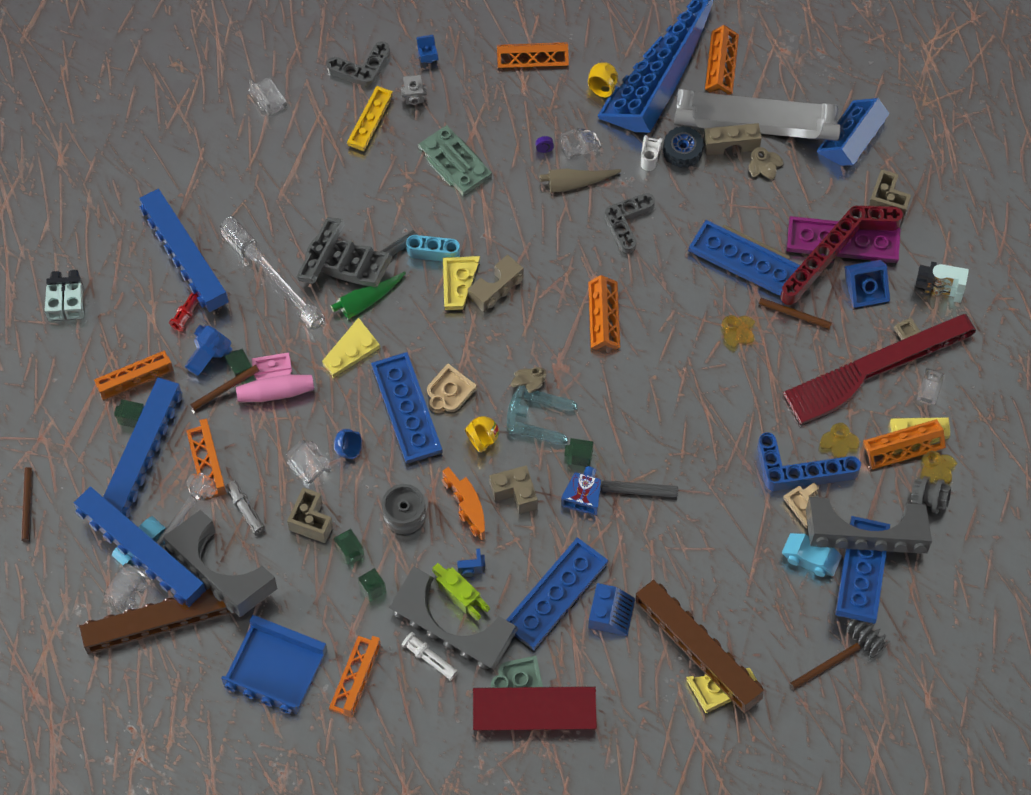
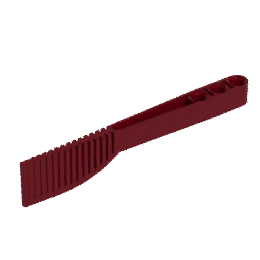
M967 314L959 315L857 359L853 363L850 362L849 365L846 364L844 367L841 366L839 369L832 370L829 373H825V375L788 389L783 394L800 425L805 424L844 406L857 394L866 379L972 336L976 329Z

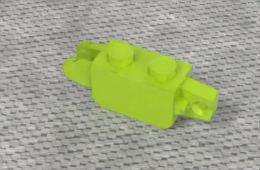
M439 563L432 567V572L437 576L436 581L441 592L463 613H469L476 620H479L481 615L474 606L478 605L485 612L490 610L488 604L480 597V593L453 567L445 569Z

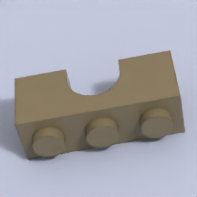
M759 123L706 128L704 130L703 142L706 156L724 154V150L732 145L741 146L742 152L753 151L755 148L760 147L762 138Z
M508 254L494 266L495 276L499 278V281L488 283L480 278L468 288V298L483 312L488 308H492L501 296H506L514 285L520 284L524 278V268Z

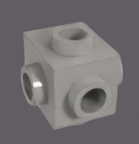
M421 75L404 76V87H401V96L405 98L406 105L424 103L423 96L427 95L426 85H422Z

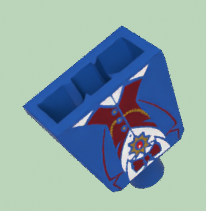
M587 466L585 467L584 474L577 472L573 474L562 495L561 506L597 516L601 479L595 478L597 471L595 468Z

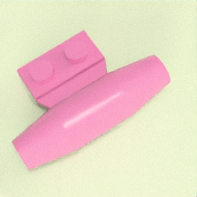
M289 352L251 358L252 366L257 365L260 370L254 374L256 380L236 387L238 402L279 400L314 390L312 375H291L292 367Z

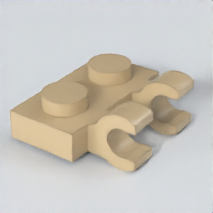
M815 483L804 490L798 486L783 497L806 529L808 528L806 517L807 503L809 497L816 496L819 490Z

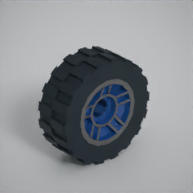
M676 127L665 136L663 143L664 157L673 166H678L679 168L693 166L702 157L703 138H701L700 133L695 129H691V127Z

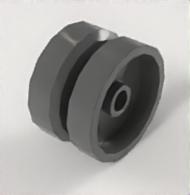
M399 484L387 490L383 496L382 510L385 524L390 530L398 534L414 533L425 522V500L418 488L409 484Z

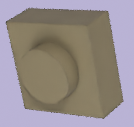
M908 318L894 326V330L901 340L920 332L912 318Z

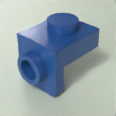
M434 35L417 37V48L421 63H431L439 60Z
M480 548L476 549L477 559L457 561L458 573L460 575L471 577L474 574H482V567L485 566V555H481Z

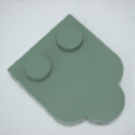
M537 656L504 662L499 667V675L495 676L491 681V687H543Z

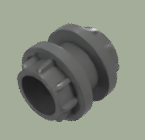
M924 476L923 479L917 478L913 484L911 502L913 504L931 506L933 513H938L939 510L945 511L949 505L951 487L949 484H945L943 479H938L937 484L930 483V477Z

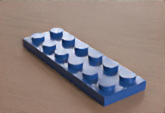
M705 220L688 247L689 252L781 296L784 283L800 266L708 220Z
M408 352L372 362L371 366L405 463H412L443 453Z
M851 516L850 525L867 531L890 529V524L855 516ZM845 549L835 615L873 624L876 623L887 551Z
M577 537L506 619L518 627L514 636L532 650H535L608 564V559Z

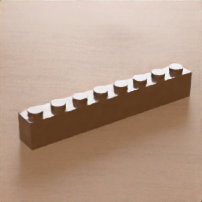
M653 579L636 593V603L744 714L763 699L764 690L762 685L749 676L746 668L740 667L735 662V658L731 653H726L721 648V644L717 639H712L708 635L703 625H698L694 621V617L689 611H684L681 608L679 601L675 597H671L662 584H658Z
M206 589L190 607L184 603L181 605L174 598H166L157 604L149 603L139 609H128L118 615L110 614L97 621H86L84 624L79 625L84 648L87 654H91L231 614V612L222 600L218 601L215 598L213 591Z

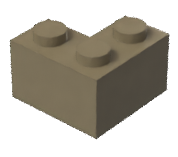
M881 169L869 206L898 207L903 212V221L911 195L895 190L899 174Z
M527 465L489 475V485L495 502L514 497L519 514L538 509V499Z
M303 487L287 523L289 531L326 543L333 528V523L330 516L319 513L323 504L320 493Z

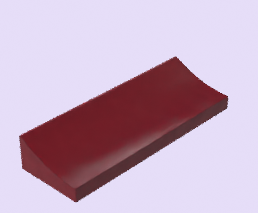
M596 686L473 688V730L597 729Z

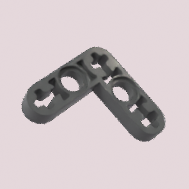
M383 41L377 42L363 66L339 57H331L326 63L327 71L334 76L369 87L376 81L390 55L389 45ZM372 61H377L379 63V65L376 67H372L369 64ZM348 69H354L355 73L349 75L346 73V71Z
M644 193L613 204L605 210V220L620 250L624 253L629 254L636 249V239L626 220L653 210L655 198L650 193ZM644 200H646L647 202H650V204L647 205V203H643V202H644ZM631 205L635 210L628 212L625 210V207ZM613 212V214H616L617 221H615L613 215H610V213ZM618 226H623L626 230L619 233L615 229ZM625 237L627 242L631 244V246L628 247L627 244L625 245Z

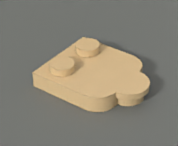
M447 364L427 387V393L430 398L428 403L429 409L436 414L443 413L445 410L447 412H455L477 389V385L450 364Z

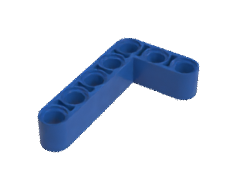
M765 432L759 437L758 455L765 485L771 491L794 489L798 486L807 487L813 483L821 485L849 481L857 478L861 462L854 456L782 466L776 437L769 432ZM767 442L771 444V446H765L763 445V443ZM767 460H773L775 463L770 464ZM852 466L855 470H850L847 467ZM828 469H833V470H835L836 472H835V473H831V472L828 471ZM809 472H815L817 475L812 476ZM794 474L798 478H791L789 475ZM776 477L779 481H773L770 478Z

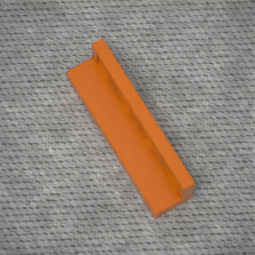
M722 25L711 32L705 90L711 93L720 89L730 95L733 93L739 34L726 25ZM728 35L732 37V44L728 38ZM727 48H728L729 53H730V58H729V56H728V54H727ZM725 63L727 64V66H728V68H729V73L727 72V70H726V68H725ZM724 78L727 82V86L723 84Z
M568 42L497 45L498 68L569 65ZM558 51H565V61L557 62L553 56ZM539 52H544L549 57L545 62H539L535 56ZM509 53L513 57L509 63L501 64V54ZM521 53H527L531 58L527 63H522L517 57Z
M600 275L588 282L591 348L598 350L606 345L617 350L620 348L618 282ZM607 284L611 286V293L607 288ZM608 300L612 305V310L608 305ZM608 316L611 318L613 326L608 321ZM609 333L613 337V341L609 340Z
M164 350L96 378L94 381L102 400H105L174 370L169 356H167Z
M207 418L199 420L200 427L186 430L204 500L227 494ZM203 433L200 443L192 440L191 435ZM200 448L208 452L204 460L196 455ZM205 465L212 468V472L208 477L201 473ZM211 482L216 485L217 490L206 493L205 488Z
M937 419L863 440L872 470L946 448L944 430ZM939 437L940 443L929 444L932 439ZM914 444H921L919 449L911 450ZM897 449L903 450L900 455H892ZM885 455L882 460L874 461V456Z
M361 636L357 637L330 704V711L353 717L381 647L380 638L372 636L370 640ZM361 643L368 645L366 653L363 655L358 650ZM360 660L361 665L358 672L353 673L351 669L352 664ZM353 678L352 688L346 692L344 683ZM346 696L347 700L344 708L336 707L337 701Z

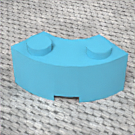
M790 533L782 551V554L788 558L790 564L799 565L813 571L820 577L825 575L834 576L842 557L835 548L810 546L809 536L797 533Z

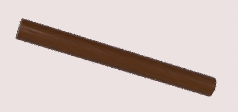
M760 298L759 305L830 330L832 322Z
M254 365L190 404L192 409L195 411L259 372V368L257 365Z
M31 467L24 468L21 541L23 542L29 541Z
M858 643L853 644L790 682V686L795 690L861 650Z

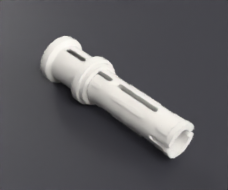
M411 632L403 641V648L407 647L415 654L417 659H424L450 681L458 673L457 669L430 650L428 643H423L415 637V633Z

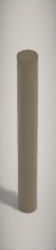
M726 225L722 227L788 260L790 259L789 255Z

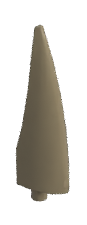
M566 168L549 170L547 174L539 175L540 182H549L551 193H559L582 188L608 179L620 173L621 169L589 171Z

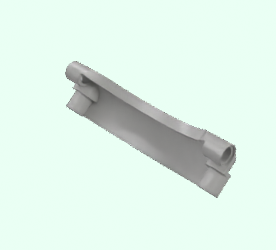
M678 89L674 125L715 128L759 123L761 134L838 141L840 135V124H838L837 120L839 105L751 98Z

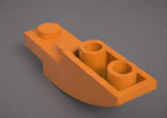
M449 467L442 470V482L447 489L450 488L454 492L453 496L459 503V517L463 522L467 521L470 525V531L475 537L478 536L481 540H484V514L474 487L467 477L459 480Z

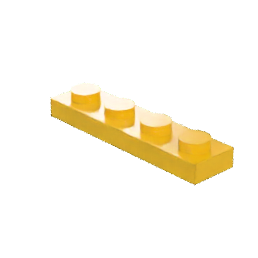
M376 86L347 141L348 146L365 151L393 97V91Z

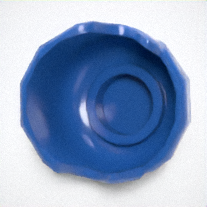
M342 429L335 437L334 449L340 457L356 458L362 448L361 435L359 432L351 429Z

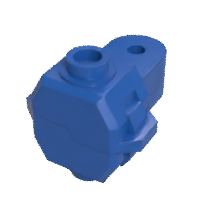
M199 325L194 332L196 335L194 342L197 349L187 361L185 368L196 376L202 372L211 358H221L222 356L226 358L232 351L230 347L231 341L210 325Z

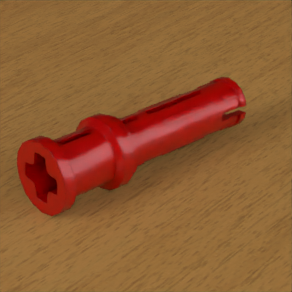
M191 293L183 306L178 307L175 317L170 319L169 324L175 330L183 331L188 319L193 317V311L199 303L197 293Z

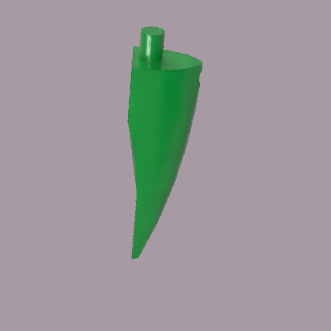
M404 271L379 283L378 287L368 286L354 290L340 297L336 301L337 303L330 307L333 312L341 309L345 317L350 319L386 295L403 278L406 272Z

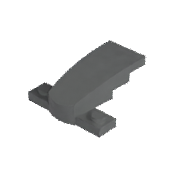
M327 217L318 236L308 246L306 259L296 277L301 282L315 283L319 273L322 272L352 283L378 287L392 256L388 252L374 251L371 246H357L353 241L337 240L345 222L343 219Z

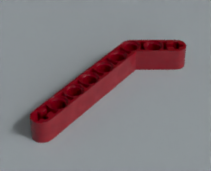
M856 205L851 207L784 283L781 301L786 305L796 303L859 229L897 230L902 221V210L898 207Z

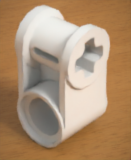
M648 135L644 136L641 152L642 169L652 171L656 168L663 138L655 139L649 138Z

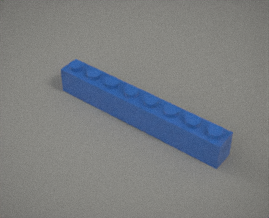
M159 188L140 197L141 206H139L142 215H147L148 224L151 229H156L155 234L158 240L165 243L163 246L167 254H172V261L176 268H181L180 273L183 279L190 282L189 287L192 293L198 294L199 297L197 299L201 307H206L208 312H211L229 303L226 291Z
M159 377L153 386L103 496L127 518L130 514L132 502H135L137 499V490L145 481L146 470L152 465L154 452L159 450L160 439L167 432L168 421L173 418L175 406L182 398V392L178 383Z
M91 486L73 502L76 507L75 513L81 519L86 518L90 521L89 525L95 531L100 530L103 533V537L109 543L114 542L117 545V549L124 556L128 554L132 558L131 561L138 568L142 566L149 578L152 580L156 578L160 582V587L166 592L171 591L178 603L181 605L184 603L190 607L206 591L202 581Z

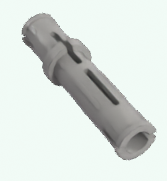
M236 480L229 482L225 488L232 496L234 505L238 506L254 534L264 531L265 526L249 503L247 494L243 493Z

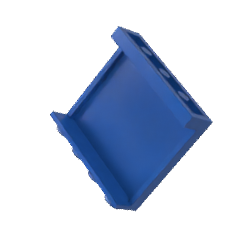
M252 615L249 621L250 628L226 677H221L223 685L232 692L236 690L242 692L249 699H254V697L260 699L267 706L272 707L275 705L280 707V710L284 713L291 714L292 712L298 714L327 653L326 643Z

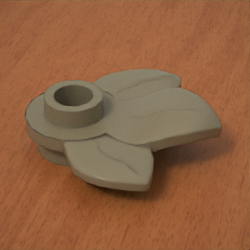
M757 147L751 153L752 161L749 164V172L752 177H756L761 173L766 178L773 180L777 173L776 167L783 166L784 162L777 153L768 152L763 147ZM758 153H761L763 155V158H760L758 156Z
M540 367L518 370L514 373L516 377L513 378L511 386L526 385L528 393H532L542 386L546 379V370Z

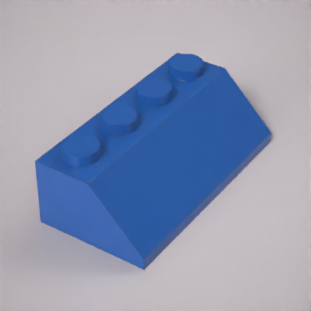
M880 99L853 100L838 121V124H840L839 140H824L817 150L818 154L840 166L854 165L890 114Z

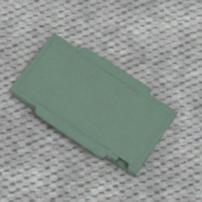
M447 125L418 144L419 149L425 152L430 165L450 186H454L463 196L492 177V172L483 164L481 159Z

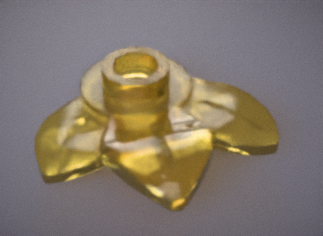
M729 315L725 317L722 321V329L725 331V342L733 348L739 342L743 344L754 342V335L750 328L755 324V321L748 316L737 318L734 315Z
M836 423L831 427L830 432L823 434L820 447L821 449H831L832 454L836 458H841L847 455L849 448L858 449L859 440L856 435L850 433L846 424ZM841 431L843 435H839L836 432Z
M929 451L927 454H924L922 458L924 465L921 470L922 477H930V483L943 479L945 484H950L952 481L950 469L957 465L956 460L950 455H940L936 451ZM929 459H933L935 463L929 462Z

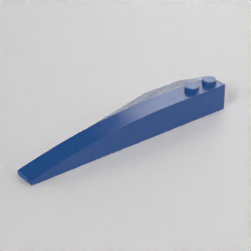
M692 0L687 5V11L679 14L677 17L678 21L666 29L667 33L665 36H660L643 55V61L635 64L633 67L634 71L622 79L623 83L620 87H615L613 94L608 97L599 112V119L634 132L650 133L690 61L714 0Z

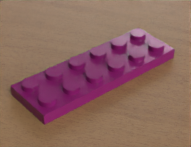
M790 216L786 252L811 254L839 221ZM901 228L893 231L859 229L836 257L898 263Z

